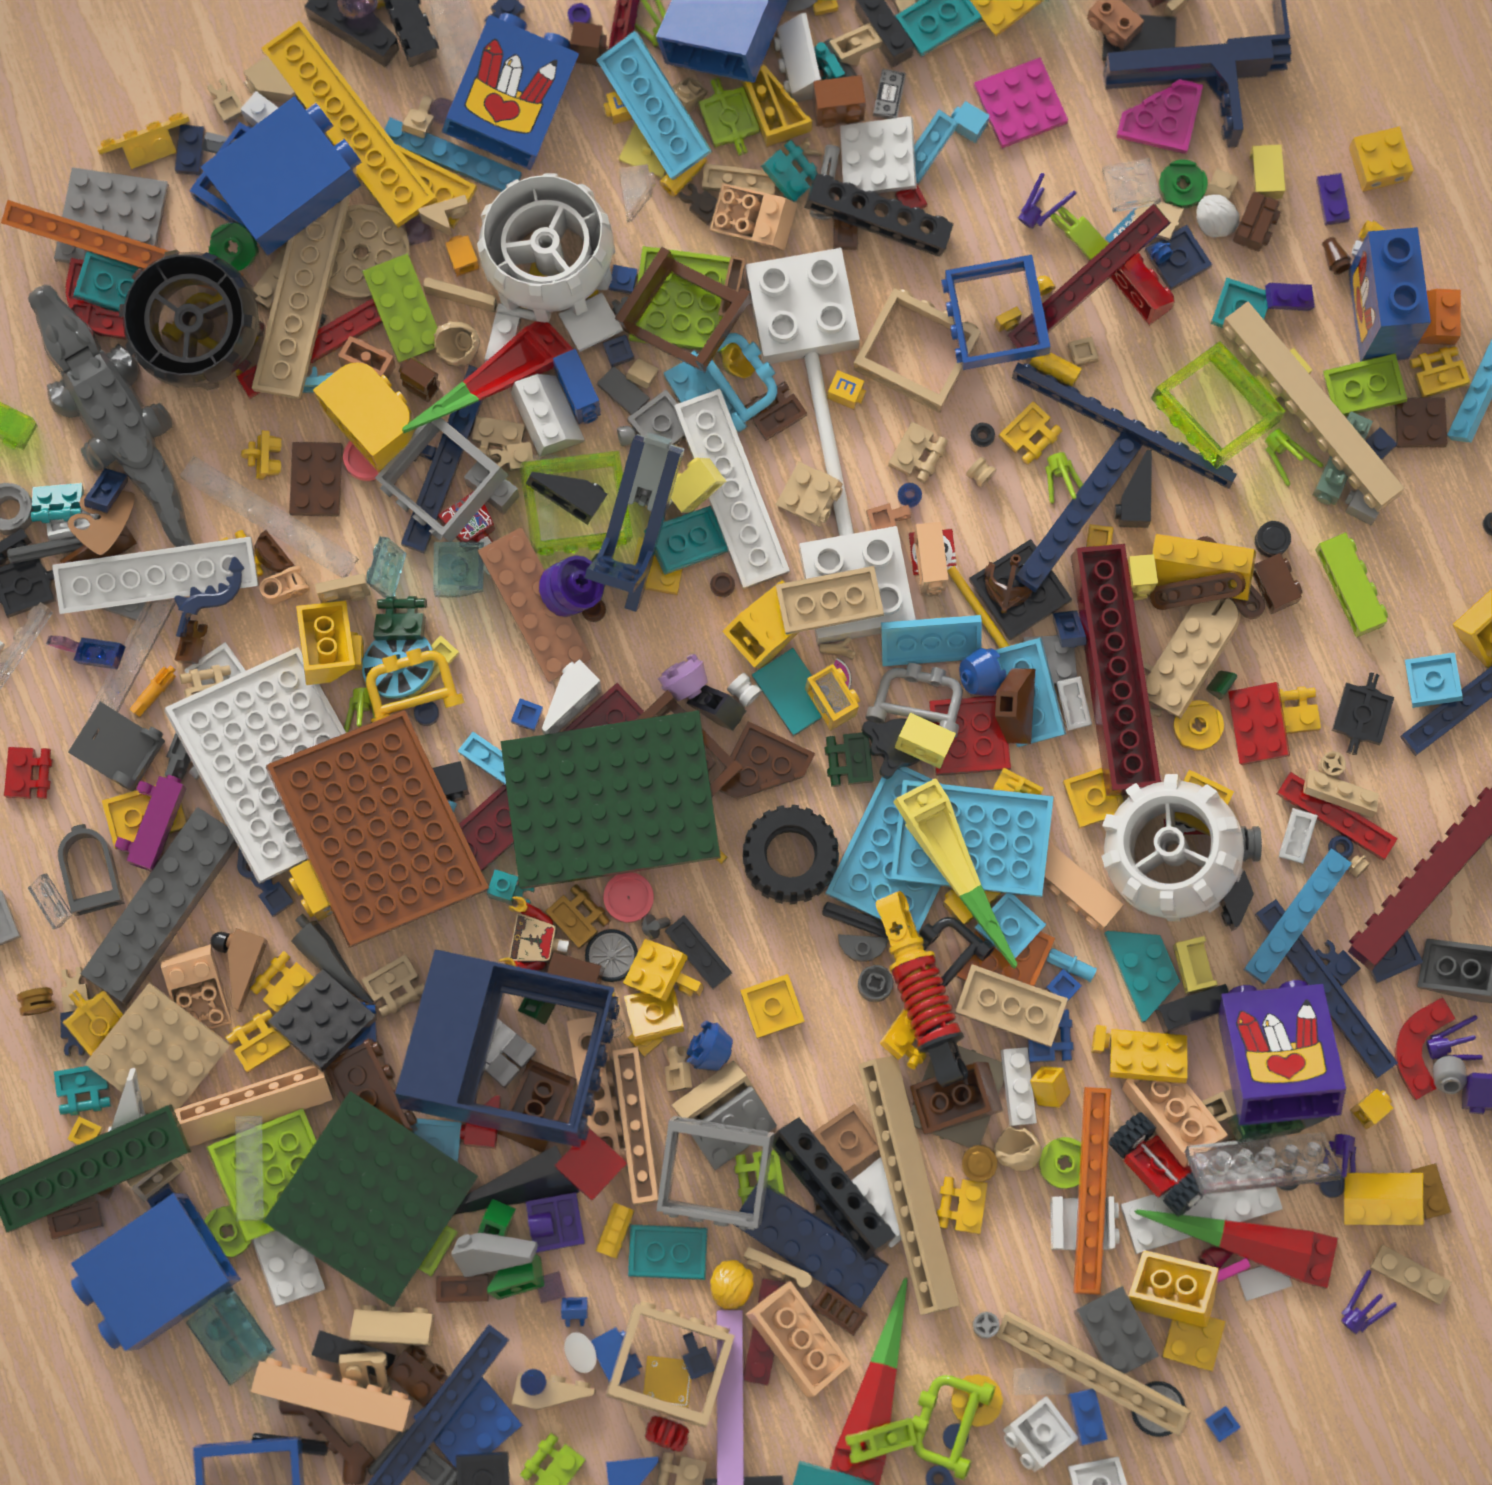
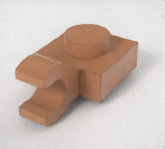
M890 503L866 510L872 530L897 526L896 521L911 518L909 505L892 510Z

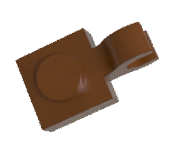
M189 620L186 637H180L175 661L186 664L199 663L204 640L200 638L206 635L208 625H198L197 620Z

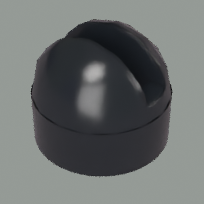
M216 932L213 934L210 940L211 946L216 951L226 953L228 951L226 943L230 933Z

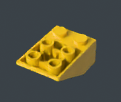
M776 585L742 611L722 631L754 668H761L767 665L798 634L785 635Z

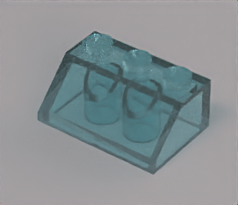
M232 1287L211 1298L186 1322L229 1385L238 1381L257 1367L259 1361H265L276 1351Z

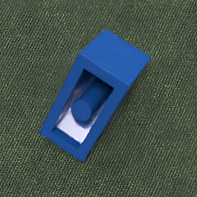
M659 1457L606 1462L608 1485H641L658 1464Z

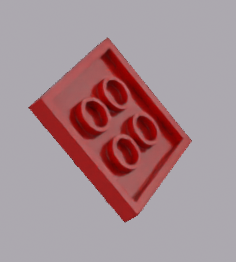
M996 696L962 698L955 722L959 725V731L941 768L935 767L936 776L1002 771L1003 768L1011 769L1009 743H1007L995 717ZM951 699L929 701L930 711L948 714Z

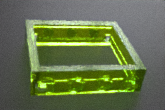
M1221 341L1158 385L1151 397V400L1157 405V409L1164 412L1171 424L1178 428L1186 436L1187 441L1202 453L1205 461L1208 460L1216 469L1277 425L1286 411ZM1210 361L1263 417L1262 420L1224 448L1220 447L1169 392Z
M619 451L521 463L520 474L531 546L536 554L551 556L554 555V551L564 550L565 554L578 552L579 548L587 547L590 551L599 550L607 533L542 541L534 489L526 485L532 472L555 474L613 467L616 492L618 494L623 476ZM628 507L622 525L623 531L620 532L616 548L627 545V542H630L633 538Z

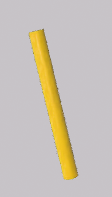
M955 566L949 568L947 573L976 615H981L983 625L998 647L1010 646Z

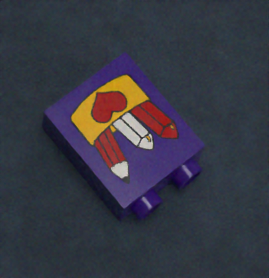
M1292 980L1283 983L1279 988L1257 990L1252 985H1241L1231 989L1228 993L1222 994L1218 1023L1239 1125L1342 1115L1346 1085L1323 984L1308 985L1302 980Z

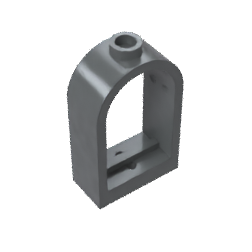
M85 824L73 826L71 832L62 839L58 848V860L71 913L74 916H80L124 904L109 843L98 832L87 829ZM83 838H94L102 844L113 890L77 899L67 860L68 852L76 841Z

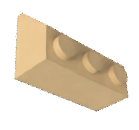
M733 1060L673 1103L672 1106L679 1117L702 1120L747 1087L751 1086L754 1090L755 1088L746 1074Z
M362 1305L361 1310L355 1309L350 1340L354 1342L432 1346L434 1314H428L429 1309L413 1308V1313L403 1312V1307L387 1306V1311H377V1306Z

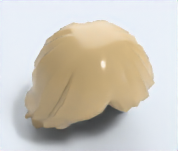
M450 321L442 326H438L434 334L436 354L449 366L462 367L467 365L478 352L480 345L479 335L473 327L466 323Z
M1010 1125L997 1139L994 1152L1000 1164L1023 1172L1037 1165L1042 1155V1147L1033 1133L1025 1128L1021 1130L1012 1128Z

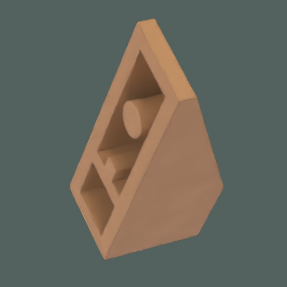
M236 928L234 934L230 933L226 947L228 948L233 1008L238 1012H242L268 941L264 937Z

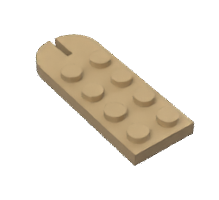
M1220 599L1191 606L1146 678L1148 699L1151 704L1179 719L1182 718L1239 625V611L1231 599Z

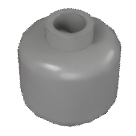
M1445 1056L1434 1063L1432 1069L1435 1087L1439 1091L1455 1094L1466 1086V1066L1460 1058Z

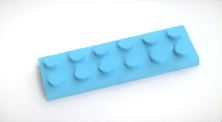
M634 31L596 59L670 179H676L712 153V150L637 32Z

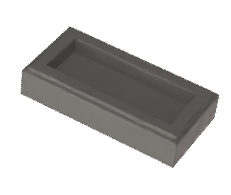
M615 366L597 382V385L630 415L646 405L650 400L633 382L626 379V376Z

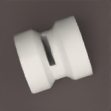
M746 673L738 676L727 688L731 695H736L739 698V703L744 708L749 706L762 692L757 685L751 686L750 677Z

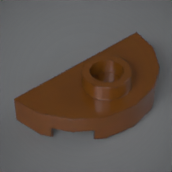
M267 530L259 535L255 544V555L261 564L274 572L280 573L285 569L295 566Z

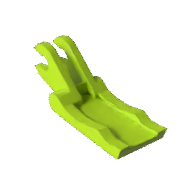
M1063 206L1057 210L1060 216L1056 213L1050 216L1053 223L1065 231V235L1080 248L1087 259L1091 260L1108 245L1107 241L1084 216L1076 219ZM1062 218L1072 224V226L1070 227Z

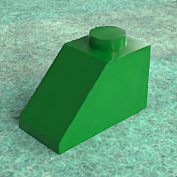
M492 1199L482 1218L478 1233L506 1237L516 1208Z
M535 1254L530 1263L498 1270L487 1287L488 1294L497 1300H501L544 1287L541 1257Z

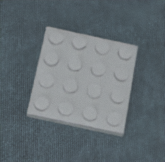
M72 167L62 217L157 246L169 184L167 181ZM57 241L54 260L63 263H70L71 258L84 260L87 250Z

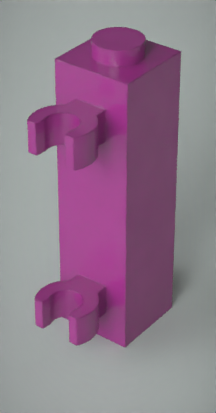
M168 775L167 778L159 776L156 786L139 781L136 790L140 794L150 796L151 799L134 842L118 837L114 845L118 850L129 853L126 861L130 865L150 872L157 865L186 792V787L181 784V779Z

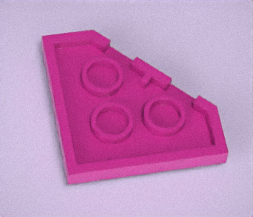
M1179 79L1165 90L1158 91L1144 99L1137 106L1123 111L1116 138L1187 154L1203 85Z

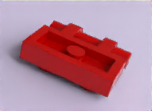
M8 747L4 796L6 798L31 799L32 789H38L37 798L47 799V791L51 785V781L48 780L49 768L52 767L53 759L50 758L51 749L41 748V757L34 758V748ZM34 767H40L38 780H32Z

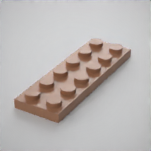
M522 527L477 550L548 682L563 675L562 671L569 663L573 662L575 664L579 659L585 663L592 659L571 618L557 616L543 603L539 592V581L545 570Z

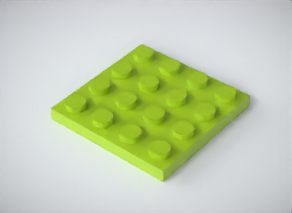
M642 247L638 282L661 248ZM670 250L676 261L725 285L731 257ZM670 273L636 325L679 348L702 350L723 318L718 316L721 298ZM631 334L629 336V341L646 343ZM725 347L718 351V353H722Z
M303 1108L207 1146V1151L245 1243L276 1231L265 1224L263 1220L316 1142Z

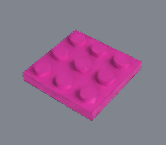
M1041 57L974 82V88L985 113L990 115L989 122L1001 149L1068 124L1067 115Z

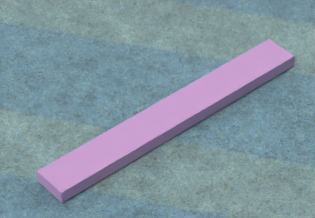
M717 1310V1325L730 1329L729 1333L735 1335L717 1392V1485H744L743 1311ZM717 1340V1362L723 1345V1341Z

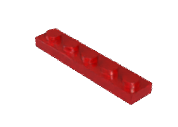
M1292 772L1288 774L1276 793L1278 796L1302 811L1316 814L1318 821L1339 834L1346 836L1383 861L1386 859L1398 838L1352 810L1303 793L1305 780Z

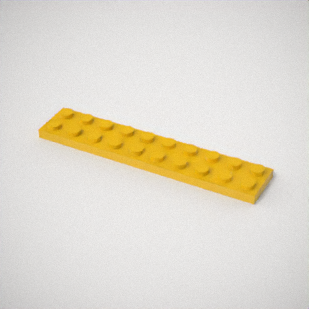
M300 20L261 47L265 56L270 58L304 107L308 109L317 103L334 127L325 134L335 146L345 139L362 162L356 167V175L397 228L419 214V208L429 206L437 201L432 191Z

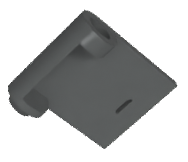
M100 701L68 753L132 792L138 786L139 781L143 778L165 743V740L162 738L164 734L154 727H150L149 730L142 728Z

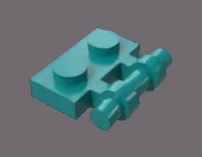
M819 42L814 47L818 69L824 72L822 80L845 77V73L835 55L830 53L823 42Z
M790 139L784 144V147L789 152L786 156L780 149L768 158L761 167L783 195L795 202L810 188L805 178L809 177L813 182L818 172L814 163H810L802 154L803 150L799 145L796 146ZM794 159L803 169L802 171L798 172L791 162Z
M82 483L33 487L32 508L34 512H31L32 522L50 523L51 520L64 519L66 522L71 516L82 514L79 503L80 498L84 495Z
M83 1066L54 1071L57 1097L67 1096L68 1104L59 1105L60 1115H79L81 1111L93 1110L96 1112L102 1111V1108L112 1106L110 1096L100 1098L99 1091L109 1089L108 1081L90 1067ZM90 1092L91 1100L77 1101L78 1094Z

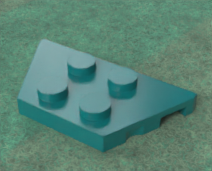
M1106 931L1104 933L1140 1021L1143 1023L1179 984L1178 975L1161 935Z

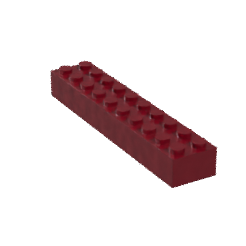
M1125 544L1076 548L1072 553L1071 562L1079 616L1086 635L1084 650L1106 797L1127 795L1126 789L1135 783L1141 789L1153 783L1161 782L1126 547Z

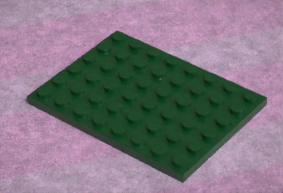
M699 710L500 741L520 889L721 858Z

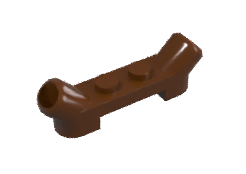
M279 1400V1411L282 1415L307 1416L311 1421L308 1423V1426L317 1435L322 1433L328 1441L325 1444L335 1455L339 1452L343 1456L342 1481L345 1485H363L366 1482V1468L376 1459L360 1441H356L350 1447L317 1409Z

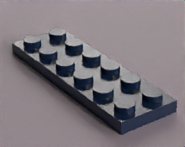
M758 1183L739 1212L754 1213ZM768 1184L761 1225L758 1228H754V1230H742L859 1308L863 1306L889 1266L887 1262L876 1255L865 1262L841 1232Z

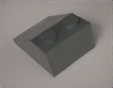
M1426 939L1418 988L1467 1000L1492 1003V946Z

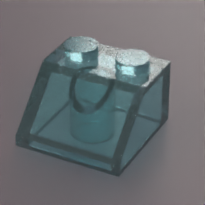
M434 542L433 591L435 597H463L483 592L484 563L477 550L484 547V542Z

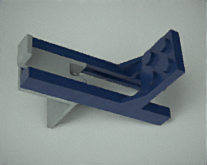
M649 432L645 436L637 434L632 440L605 540L596 559L587 568L585 574L586 579L604 584V589L608 585L629 592L624 608L635 612L639 609L666 512L673 503L671 496L685 450L684 448L671 445V439ZM634 502L639 503L638 505L648 506L647 509L651 511L638 561L635 565L615 561L613 557L628 504L632 505Z

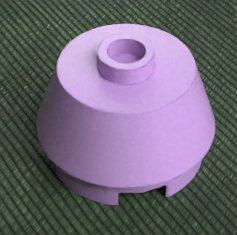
M696 654L687 656V662L675 663L658 678L662 684L661 689L665 692L668 690L677 701L687 697L689 699L694 698L701 693V688L708 682L703 661H699Z

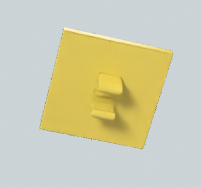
M635 123L618 160L663 178L666 172Z

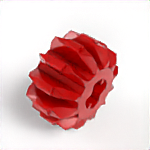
M652 1416L645 1429V1438L652 1444L681 1452L685 1445H687L690 1431L683 1424L661 1416Z

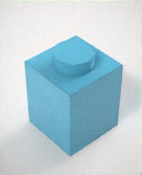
M966 101L961 108L957 106L951 115V118L960 123L955 132L974 143L978 141L987 127L990 115Z

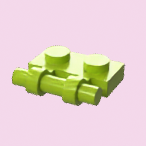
M772 1150L767 1184L785 1195L779 1155L775 1150ZM762 1151L753 1153L754 1163L750 1164L746 1163L745 1154L735 1156L736 1166H734L735 1174H738L740 1189L737 1190L738 1197H741L742 1206L755 1187H750L748 1172H756L758 1183Z
M550 1433L545 1441L542 1440L539 1443L538 1447L540 1448L532 1459H528L525 1462V1468L520 1476L528 1481L533 1473L540 1478L535 1485H568L586 1459L567 1444H564L558 1452L553 1446L559 1438ZM549 1454L554 1459L544 1471L539 1465Z

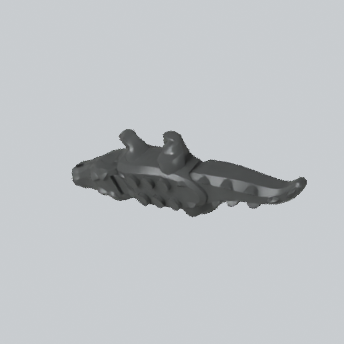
M50 285L37 287L29 294L28 301L36 315L46 354L60 372L62 378L59 382L55 381L47 385L48 399L52 409L64 417H80L92 437L81 448L83 459L92 470H101L116 461L124 468L130 480L153 506L171 543L175 547L195 545L189 534L176 481L161 453L156 448L154 439L172 428L173 422L169 412L161 403L143 406L132 388L138 377L139 364L125 347L117 344L115 348L110 350V353H105L101 349L91 327L60 299L57 292Z

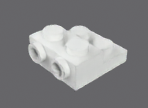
M1047 1396L1003 1429L1006 1434L1004 1436L1006 1443L1011 1448L1016 1447L1022 1455L1020 1460L1023 1466L1029 1470L1032 1468L1034 1472L1044 1467L1078 1439L1077 1435Z

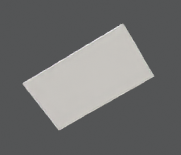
M1264 1266L1237 1274L1246 1301L1292 1286L1289 1277Z

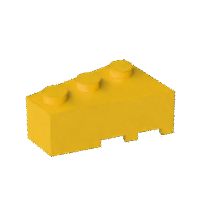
M765 64L761 65L754 83L742 80V85L766 147L812 132V120L810 117L804 114L799 108L798 103L783 89L784 87Z

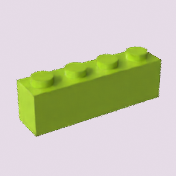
M1343 533L1319 543L1315 551L1356 638L1382 628L1387 622L1388 613L1384 605H1380L1376 597L1378 593L1374 583L1369 582L1366 576L1367 568L1362 560L1359 561L1356 555L1357 547L1354 540L1349 538L1347 533Z

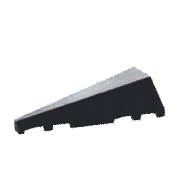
M555 1145L467 1194L454 1215L487 1209L492 1199L509 1206L565 1194H577L580 1191L554 1167L562 1158Z

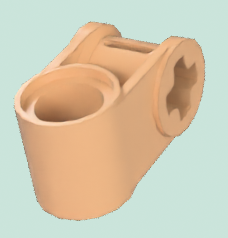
M293 566L281 573L265 578L260 583V593L264 602L275 605L308 592L310 588L302 578L300 573L302 571L301 567ZM269 587L278 588L277 593L274 595H267L265 593Z

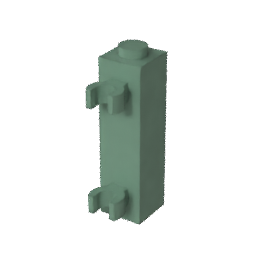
M1350 411L1346 419L1365 440L1373 421ZM1329 456L1313 493V496L1317 497L1319 502L1326 505H1335L1348 478L1343 470L1340 471L1334 466L1331 456Z

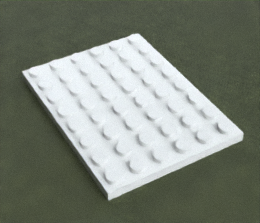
M299 647L169 705L164 709L259 884L308 860L266 770V765L346 733L320 685H306L302 653Z

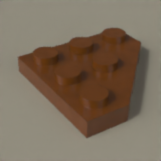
M748 721L730 756L734 761L737 760L743 766V769L719 791L738 800L803 778L815 753Z

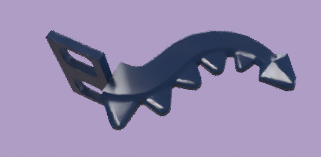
M233 557L228 568L233 573V576L226 577L229 586L219 583V592H216L214 587L209 585L204 593L196 587H191L189 598L179 595L174 597L179 608L178 610L183 611L176 633L177 637H186L187 624L192 614L198 615L199 610L203 608L223 606L234 599L241 587V572L245 569L238 558Z

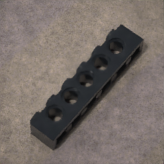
M816 174L804 206L806 209L941 257L946 249L954 224L943 216H932L925 213L921 208H911L903 205L899 200L880 197L877 192L858 189L852 183L836 181L828 174ZM829 194H836L839 200L831 199ZM852 202L860 203L862 208H855ZM874 210L882 211L885 217H879ZM897 218H903L907 225H901ZM920 226L927 227L930 233L922 232Z
M800 1117L776 1132L772 1148L865 1262L885 1249L896 1237V1234Z

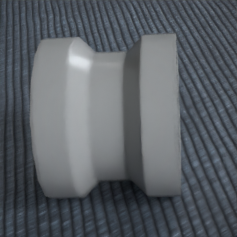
M983 1312L975 1317L973 1330L980 1338H991L997 1334L1000 1323L993 1313Z

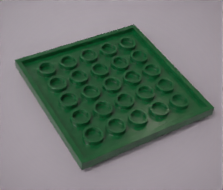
M349 1091L263 1222L393 1307L478 1176Z

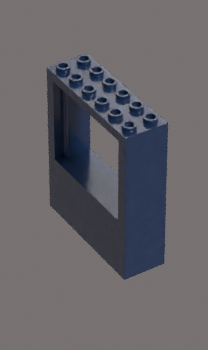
M435 949L395 1091L400 1108L580 1148L582 1140L586 1141L588 1136V1116H592L595 1109V1101H593L594 1091L599 1092L601 1085L600 1067L605 1068L607 1062L606 1044H611L614 1033L612 1020H617L619 1015V997L615 996L614 987ZM505 994L597 1013L569 1124L476 1104Z

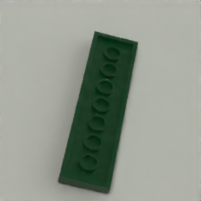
M170 1104L1 1179L0 1217L6 1233L19 1229L190 1153L191 1150L173 1105Z

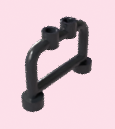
M953 917L942 918L934 926L928 923L919 932V935L924 940V950L937 940L940 933L946 927L954 928L970 943L943 974V983L940 986L945 987L974 955L981 961H984L996 947L988 939L983 942L960 920Z

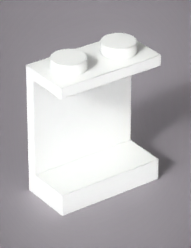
M1108 1197L1105 1200L1103 1250L1115 1249V1244H1119V1228H1115V1218H1119V1204L1114 1203V1197ZM1050 1198L1051 1250H1076L1078 1198Z

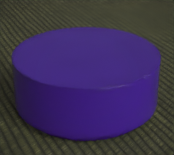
M576 3L568 10V21L572 27L574 21L590 24L592 15L587 5Z

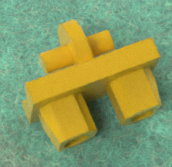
M262 430L261 435L257 436V449L256 442L249 441L248 449L241 450V457L248 459L249 467L255 466L256 459V479L263 480L266 476L279 475L281 472V461L269 459V452L279 453L281 451L282 439L269 436L270 431Z
M1003 768L992 790L1041 795L1044 788Z

